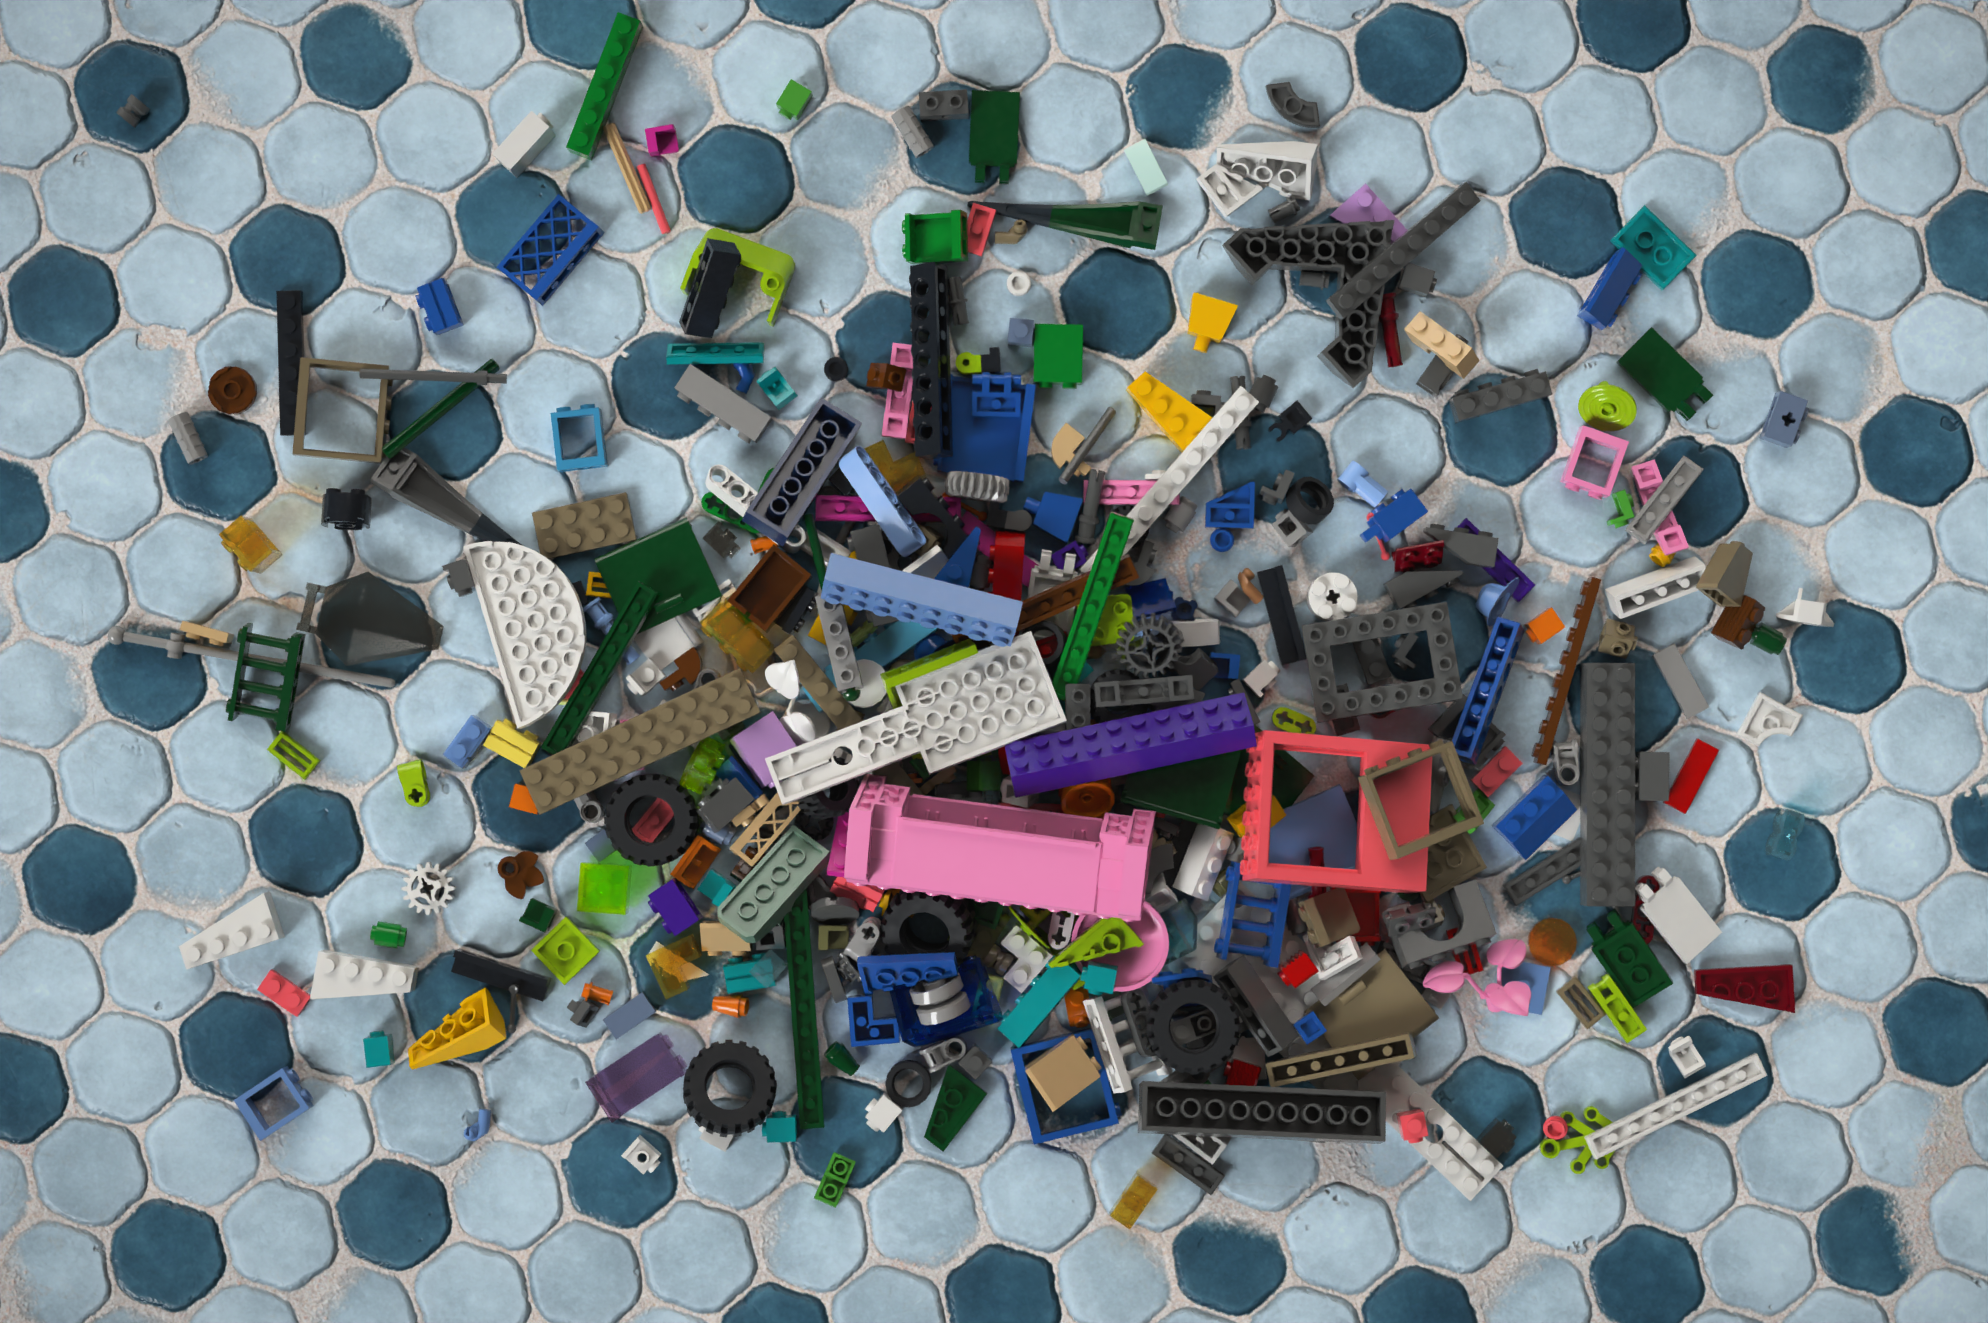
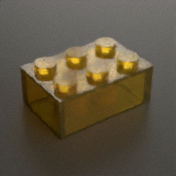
M723 595L702 615L700 620L702 627L700 629L709 638L714 636L720 642L718 644L719 648L727 655L731 653L737 659L735 661L736 664L743 671L749 670L753 674L773 653L774 644L730 604Z

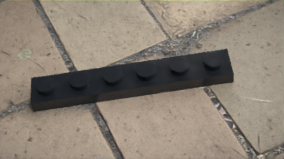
M301 290L276 291L281 436H294L300 357L304 358L303 292Z

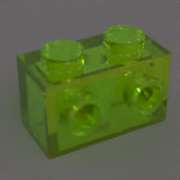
M710 737L699 741L685 766L679 784L701 795L707 783L712 784L717 773L714 770L716 768L720 769L726 757L722 754L725 744Z

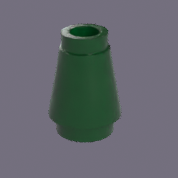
M835 1041L824 1053L828 1063L849 1076H852L860 1067L843 1043L840 1044Z

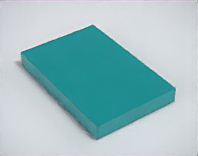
M1645 205L1610 240L1618 249L1623 247L1642 264L1640 270L1661 291L1697 256Z

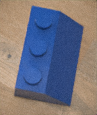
M1623 247L1617 250L1610 258L1577 316L1600 330L1605 329L1607 326L1611 327L1618 316L1615 313L1618 306L1623 307L1630 296L1627 293L1631 284L1635 286L1642 275L1639 272L1642 264Z
M1543 775L1491 826L1524 860H1527L1577 811V808L1548 775Z

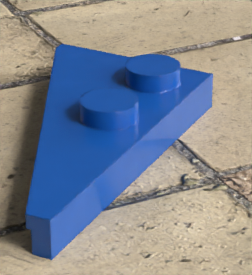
M978 526L974 528L934 579L969 588L980 540L981 529Z

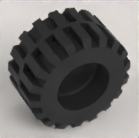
M1114 669L1104 672L1093 682L1090 687V713L1097 723L1145 714L1147 712L1149 704L1132 705L1123 714H1113L1106 707H1096L1094 683L1140 680L1139 676H1135L1127 670Z
M833 756L834 761H835L837 764H839V765H847V764H848V763H844L845 759H843V758H841V757L836 758V756ZM853 778L830 787L829 798L823 790L798 800V807L805 809L804 814L807 816L812 815L814 819H827L844 815L845 812H849L858 791L859 780L856 781Z

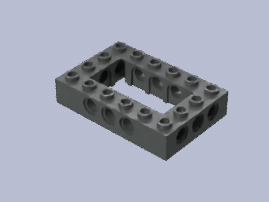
M1447 602L1302 625L1317 723L1463 699ZM1427 630L1428 646L1430 648L1432 670L1435 678L1337 694L1330 651L1331 645L1343 646L1350 642H1367L1370 639L1392 638V636L1399 634H1416Z

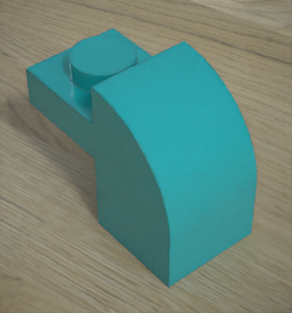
M712 868L697 890L713 900L712 903L719 907L737 885Z

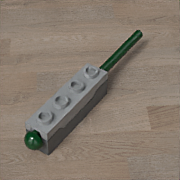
M806 514L803 517L822 591L826 566L813 514ZM821 595L815 596L837 690L845 700L855 701L861 694V690L858 689L864 687L844 605L841 603L830 604L825 599H821Z

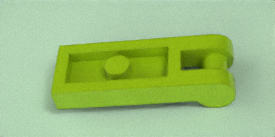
M1605 974L1601 977V981L1596 984L1592 983L1587 988L1623 1040L1629 1043L1645 1032L1647 1028L1612 978ZM1608 988L1611 994L1604 998L1601 992Z

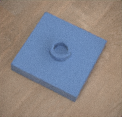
M1523 962L1515 969L1503 967L1502 986L1504 987L1505 984L1512 981L1527 984L1531 990L1529 1013L1542 1015L1551 967Z

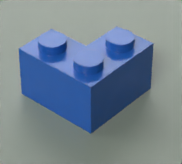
M873 995L848 996L851 1047L900 1043L899 1016L875 1018Z

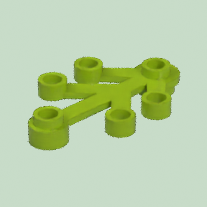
M1588 1106L1583 1111L1585 1119L1591 1122L1596 1121L1602 1127L1613 1123L1601 1115L1593 1106ZM1593 1109L1595 1116L1588 1118L1587 1112ZM1564 1111L1560 1117L1564 1118L1567 1114L1571 1115L1572 1119L1567 1123L1568 1127L1571 1126L1583 1134V1136L1559 1141L1546 1138L1541 1141L1539 1149L1543 1156L1551 1159L1558 1156L1561 1150L1585 1146L1578 1158L1570 1162L1571 1171L1581 1174L1585 1171L1586 1163L1592 1155L1584 1137L1595 1131L1577 1120L1573 1113ZM1548 1143L1553 1145V1149L1550 1152L1545 1151V1145ZM1614 1151L1603 1156L1605 1158L1604 1165H1598L1597 1160L1593 1159L1594 1165L1599 1169L1607 1168L1609 1159ZM1581 1162V1169L1578 1171L1574 1170V1164Z

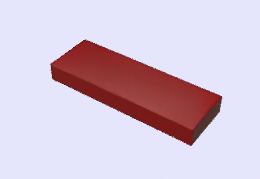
M1696 739L1669 789V801H1663V803L1686 814L1719 749L1700 739Z

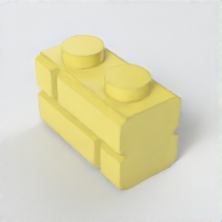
M506 718L503 722L497 720L483 746L523 768L530 766L542 745L541 742L537 741L539 736L528 730L524 733L517 730L516 723Z

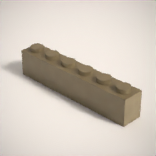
M1412 1031L1275 1059L1268 1061L1265 1065L1270 1087H1277L1413 1059L1417 1056Z

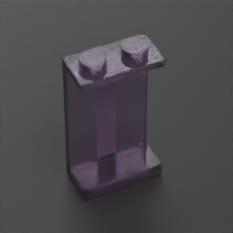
M659 1032L585 1082L611 1123L662 1088L685 1075L687 1064L680 1054L676 1056L672 1050L674 1044L667 1034L663 1036Z

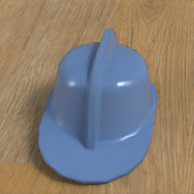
M1519 578L1513 579L1507 586L1489 583L1482 587L1476 607L1487 618L1488 626H1493L1497 616L1501 617L1504 613L1510 597L1519 584Z

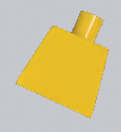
M1194 292L1191 298L1187 334L1196 336L1193 350L1207 353L1210 341L1220 343L1238 305Z

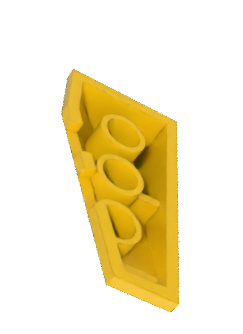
M483 988L459 1003L461 1007L454 1014H447L442 1018L444 1022L437 1029L429 1030L408 1048L409 1067L412 1070L482 1051L506 1039L504 1018L487 988Z

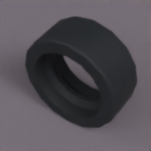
M1302 477L1286 493V504L1289 511L1299 521L1306 524H1318L1332 511L1334 498L1328 487L1319 479ZM1302 491L1312 496L1317 502L1319 510L1306 504L1300 492Z
M1044 620L1025 628L1022 634L1031 631L1032 635L1040 630H1049L1054 633L1058 643L1057 649L1053 655L1048 658H1042L1045 667H1052L1058 664L1067 641V636L1063 629L1055 623Z
M905 1060L898 1062L891 1068L887 1074L885 1086L887 1094L893 1102L899 1106L913 1107L926 1100L930 1093L932 1081L930 1073L924 1065L918 1061ZM906 1069L918 1072L923 1081L920 1093L911 1098L899 1095L894 1085L897 1074Z

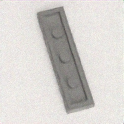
M1683 456L1625 531L1645 545L1704 469L1686 456Z

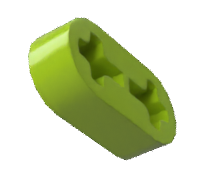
M1280 707L1272 713L1271 719L1274 726L1286 732L1301 733V728L1295 726L1296 721L1305 723L1306 720L1309 722L1308 726L1311 727V731H1306L1304 734H1314L1316 731V723L1312 718L1294 710ZM1287 712L1286 717L1293 720L1292 724L1283 722L1280 725L1279 719L1276 718L1277 713Z

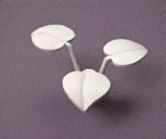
M795 660L769 665L765 670V677L771 687L761 693H756L754 684L746 679L757 705V698H761L775 689L784 697L791 699L787 708V715L782 716L780 722L795 743L802 745L816 739V729L811 719L801 712L792 713L795 700L799 697L800 689L803 686L799 680Z

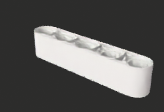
M717 464L712 466L706 477L705 484L709 491L744 517L746 510L758 492L723 465ZM719 475L722 477L723 482L714 481L712 476ZM731 491H739L742 497L733 496ZM799 525L791 534L797 537L798 543H792L789 539L784 546L776 543L788 553L798 552L806 539L805 531Z

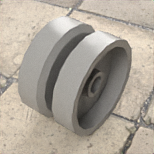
M959 972L958 976L927 982L926 980H921L910 988L909 992L913 1003L920 1005L916 1011L921 1024L934 1025L963 1014L970 1008L971 1005L966 992L960 991L964 985Z

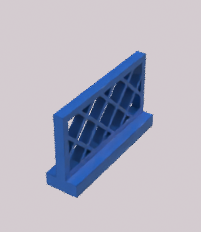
M558 194L499 263L497 268L543 306L602 237L604 231ZM560 203L564 204L567 207V216L555 218L554 210ZM582 219L587 223L580 232H572V220ZM567 221L568 233L556 234L555 222ZM551 223V235L539 236V227L542 224ZM568 237L569 246L565 250L557 251L556 239ZM552 239V251L540 253V241ZM535 241L536 253L524 254L523 246L527 242ZM553 256V265L550 268L541 269V257ZM536 258L537 270L525 271L524 259ZM512 260H520V272L510 273L505 268ZM537 274L538 282L532 289H529L525 285V275ZM516 276H521V281Z

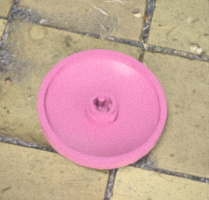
M1147 901L1144 902L1141 921L1126 922L1141 938L1144 945L1090 959V961L1118 966L1113 991H1131L1152 981V978L1158 975L1166 962L1169 950L1168 930L1160 913ZM1091 914L1079 916L1073 928L1071 943L1100 918L1097 915ZM1089 960L1075 962L1081 973L1083 966L1088 967Z

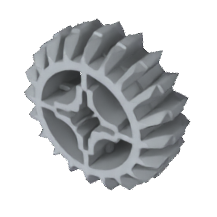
M962 471L947 473L944 485L945 493L948 496L982 502L1003 503L1007 501L1010 490L1009 480L1004 477Z

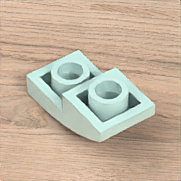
M1146 139L1124 149L1147 196L1168 185Z

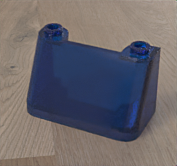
M976 955L963 959V963L959 965L960 968H958L964 985L960 991L966 992L971 1005L970 1008L963 1014L934 1025L921 1024L916 1011L920 1005L913 1003L909 992L912 986L907 987L905 984L894 986V990L890 991L902 1042L912 1047L925 1046L1003 1020L1001 1008L982 958Z

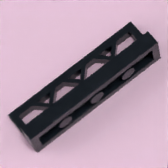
M1283 565L1257 572L1280 664L1285 665L1307 659Z
M461 948L455 950L453 955L455 961L451 972L508 991L512 984H517L519 986L518 994L542 1002L545 1000L551 977Z

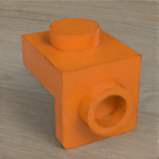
M1083 987L1070 990L1064 997L1070 1027L1077 1028L1086 1027L1090 1024L1083 1001L1089 999L1088 989Z

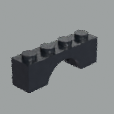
M918 474L898 490L896 496L912 515L930 513L943 521L947 528V537L942 550L947 558L950 559L969 536L963 529L965 523L957 514L953 516L948 511L950 505L943 496L937 497L932 490L935 487L928 478L922 479ZM977 547L976 556L981 553L979 547Z

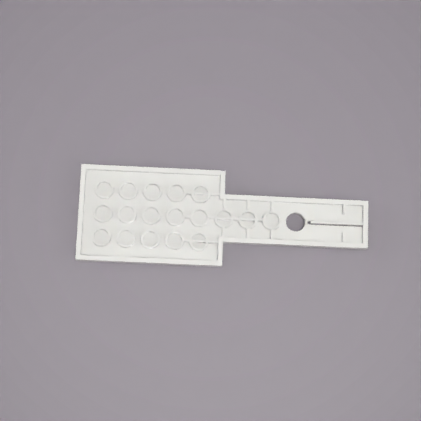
M1029 631L1014 637L1011 647L992 645L979 650L975 655L895 686L902 703L901 707L765 758L781 803L786 805L918 753H921L928 773L931 775L1004 747V745L1014 741L1022 740L1066 723L1067 720L1032 632ZM839 747H846L852 751V760L847 765H839L834 761L833 755Z

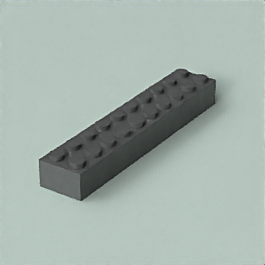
M1580 663V905L1635 906V663Z
M1142 1081L1139 1084L1138 1133L1381 1144L1386 1141V1092Z

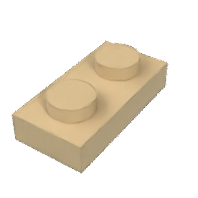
M182 621L180 630L187 632L186 637L200 640L201 636L210 638L209 643L222 647L224 643L232 644L234 634L188 621Z

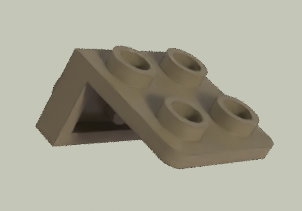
M1336 888L1298 903L1300 917L1303 922H1306L1309 930L1307 931L1309 940L1312 945H1315V948L1326 946L1334 941L1358 933L1360 930L1344 888Z

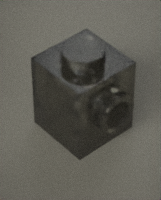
M1495 1118L1476 1140L1493 1156L1498 1158L1503 1152L1507 1153L1515 1145L1514 1140L1517 1137L1512 1133L1515 1128L1505 1119L1500 1122Z

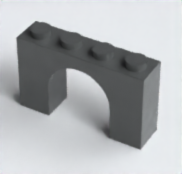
M1476 879L1454 886L1448 891L1458 917V929L1453 938L1445 941L1433 940L1427 937L1420 929L1390 936L1402 968L1410 966L1412 970L1423 966V961L1432 959L1433 962L1446 958L1447 953L1454 951L1455 955L1468 951V946L1477 944V947H1481L1491 943L1490 939L1497 933ZM1406 902L1388 908L1382 913V917L1383 915H1386L1388 911H1394L1403 908L1405 913L1408 914L1407 907L1410 906V903ZM1387 924L1386 928L1389 932V924Z

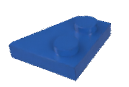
M1249 482L1205 503V528L1253 529L1255 482Z

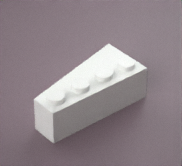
M265 892L180 945L179 949L186 970L284 938L285 936L271 893Z
M321 950L318 951L310 999L412 992L416 987L419 966Z

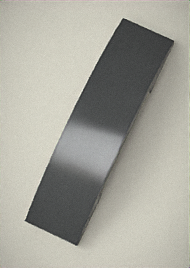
M1192 675L1094 683L1096 707L1194 700Z

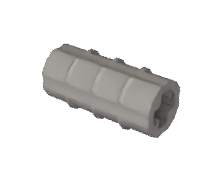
M909 105L896 111L891 116L916 158L923 156L933 149L934 146L928 138L929 135L925 133Z
M183 412L171 417L168 422L187 463L191 465L208 457L207 452L189 413Z

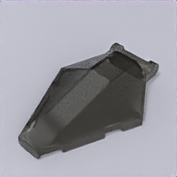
M369 571L329 586L308 582L306 584V590L308 591L301 621L297 623L296 630L316 634L346 666L439 649L444 626ZM317 592L324 593L316 627L310 625Z

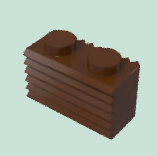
M1744 595L1741 607H1725L1711 634L1718 640L1742 650L1744 645L1750 641L1756 624L1762 620L1765 607L1757 600Z

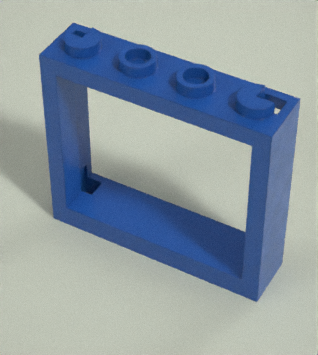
M1092 1028L1027 1043L1020 1048L1017 1046L1010 1048L1034 1144L1119 1124L1117 1117L1122 1116L1119 1102H1113V1090L1108 1080ZM1072 1034L1076 1038L1079 1036L1082 1039L1090 1038L1095 1058L1102 1067L1099 1070L1100 1080L1110 1117L1042 1134L1022 1054L1054 1047Z

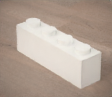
M1693 556L1609 587L1605 591L1610 609L1618 618L1622 619L1698 591L1696 588L1697 582L1706 566L1697 557Z

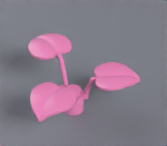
M1502 940L1488 948L1486 953L1488 962L1492 965H1498L1497 983L1487 985L1484 991L1480 989L1468 973H1463V964L1456 961H1446L1434 966L1424 978L1423 987L1442 993H1451L1459 990L1464 985L1465 978L1479 993L1480 998L1486 1000L1487 1007L1491 1012L1505 1011L1511 1014L1528 1016L1531 1000L1530 987L1519 981L1508 982L1504 987L1502 986V968L1515 969L1525 960L1526 945L1522 940Z

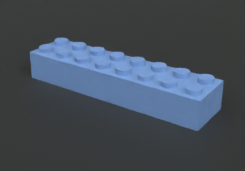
M833 553L830 555L821 593V599H825L830 604L841 603L848 605L854 610L860 611L864 609L872 611L878 616L884 617L888 615L896 617L901 622L908 623L912 621L920 623L925 628H939L949 634L956 635L959 633L967 635L970 639L976 641L982 639L991 641L994 645L1000 647H1011L1023 604L1022 601Z

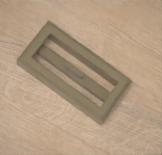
M1575 976L1569 982H1566L1563 987L1556 990V993L1587 1030L1606 1015ZM1574 984L1598 1012L1596 1016L1572 989ZM1565 991H1568L1571 994V996L1575 999L1579 1006L1588 1015V1017L1591 1019L1589 1022L1586 1021V1019L1582 1016L1578 1009L1565 995Z

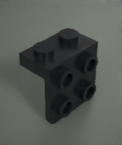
M806 586L775 624L790 635L794 634V632L798 633L805 623L803 619L807 611L812 612L816 606L815 596L819 593Z

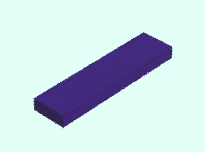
M1467 518L1457 526L1458 528L1469 529L1468 534L1478 535V531H1480ZM1498 548L1495 566L1493 568L1481 567L1499 585L1507 586L1513 579L1519 578V584L1511 596L1517 602H1520L1535 586Z

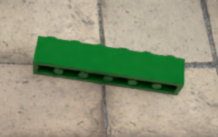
M619 12L617 13L566 148L570 153L592 161L604 131L603 127L607 123L643 29L640 20Z

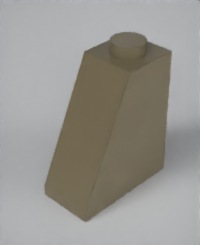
M1731 541L1730 544H1720L1697 582L1696 588L1720 607H1741L1753 553L1745 547L1744 543L1739 541Z

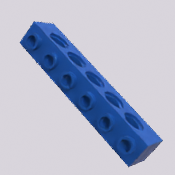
M1497 616L1452 739L1460 761L1473 765L1477 763L1525 632L1521 623Z

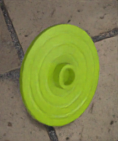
M1603 381L1599 385L1584 391L1579 399L1578 410L1582 419L1590 426L1602 431H1618L1626 428L1634 421L1637 406L1633 397L1626 390L1609 385L1607 381Z
M1021 905L1020 910L1030 919L1027 921L1012 906H1009L1010 911L1022 924L1020 926L1029 937L1033 935L1042 945L1050 949L1048 943L1035 928L1052 912L1042 908L1037 913L1034 909H1028Z

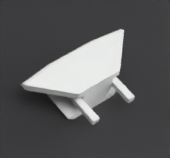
M1799 588L1797 599L1776 614L1777 618L1794 623L1834 627V622L1826 613L1827 604L1822 603L1824 594L1822 591H1819L1818 602L1802 600L1803 588Z

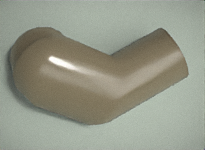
M1021 219L1016 220L1008 232L995 231V244H1017L1027 233L1026 222Z

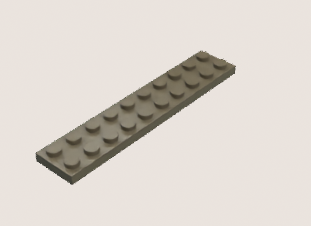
M741 668L519 771L539 815H542L761 713Z

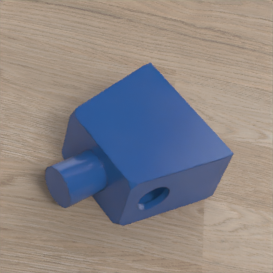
M1044 492L1041 501L1027 497L1023 510L1036 515L1033 522L1035 527L1067 544L1083 499Z

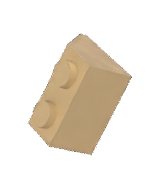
M703 921L700 923L702 951H708V956H721L722 951H732L733 956H745L747 951L752 950V943L745 942L719 921Z

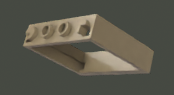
M300 357L293 456L381 464L382 458H386L382 451V447L386 445L383 444L384 434H389L390 420H385L386 410H391L392 396H387L388 386H393V380L381 379L374 455L304 449L310 368L360 372V369L389 370V366Z
M1441 739L1429 744L1430 749L1422 751L1421 748L1412 750L1407 753V758L1402 760L1399 756L1385 761L1387 766L1380 769L1378 765L1364 770L1365 775L1358 777L1389 860L1399 859L1484 824L1452 741L1443 743ZM1440 753L1465 819L1398 846L1373 780Z

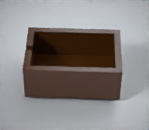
M773 544L727 601L746 617L750 613L751 615L748 618L768 633L813 576Z

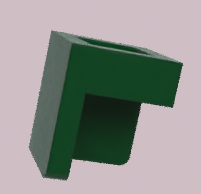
M532 898L519 921L546 933L558 909Z

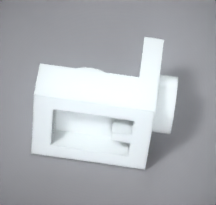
M648 658L632 674L626 677L629 681L627 686L635 695L639 693L643 696L665 678L666 675L651 658Z

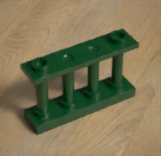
M247 623L243 626V629H239L237 636L240 648L232 697L228 699L226 704V713H229L228 721H234L239 713L273 719V722H276L275 730L285 732L291 726L306 634L296 632L291 638L285 640L252 633L253 623ZM250 643L285 649V652H288L287 662L279 663L249 657ZM246 666L281 673L284 676L283 685L278 687L244 680ZM242 690L277 696V699H280L279 708L273 710L240 703Z

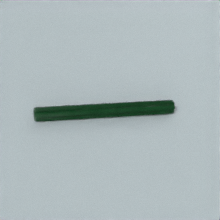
M490 359L474 373H477V371H488V373L495 374L500 368L496 361ZM473 382L460 383L383 446V453L388 458L395 456L480 385Z

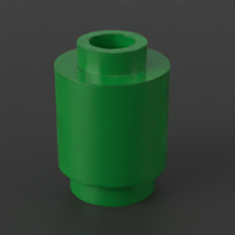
M378 921L377 926H372L370 940H374V945L396 949L398 946L404 947L407 928L402 927L400 924Z

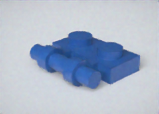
M989 372L972 374V384H982V391H972V416L1020 417L1021 392L1011 391V384L1021 385V375H1011V372H1004V375H992ZM990 384H1003V391H989Z

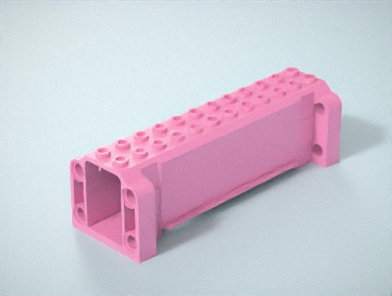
M864 775L849 809L844 878L847 882L853 883L856 886L873 885L884 890L891 888L902 889V891L907 893H914L916 891L926 892L930 896H939L941 894L948 895L954 899L971 898L982 903L994 901L1004 906L1016 904L1023 905L1028 909L1039 907L1046 908L1051 912L1069 911L1079 916L1091 914L1097 915L1102 919L1114 917L1121 918L1126 922L1141 921L1148 882L1156 811L1134 809L1132 816L1105 813L1102 821L1101 818L917 794L910 796V787L886 784L887 776Z

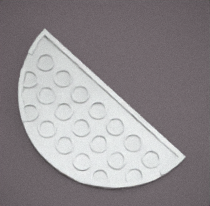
M485 541L466 545L463 548L517 728L522 729L550 713L563 700L574 684L581 669L586 647V622L583 607L574 586L565 573L551 560L537 551L511 542Z

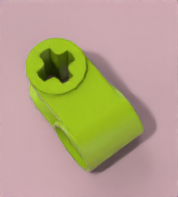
M422 759L397 765L398 776L403 787L406 802L414 807L427 805L430 800V791ZM416 790L423 794L419 798V802L413 799V795H416Z

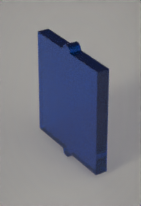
M1166 578L1146 582L1138 586L1125 587L1126 594H1129L1132 600L1133 615L1137 619H1141L1142 613H1145L1147 618L1150 617L1151 613L1159 615L1176 611L1173 591H1170Z

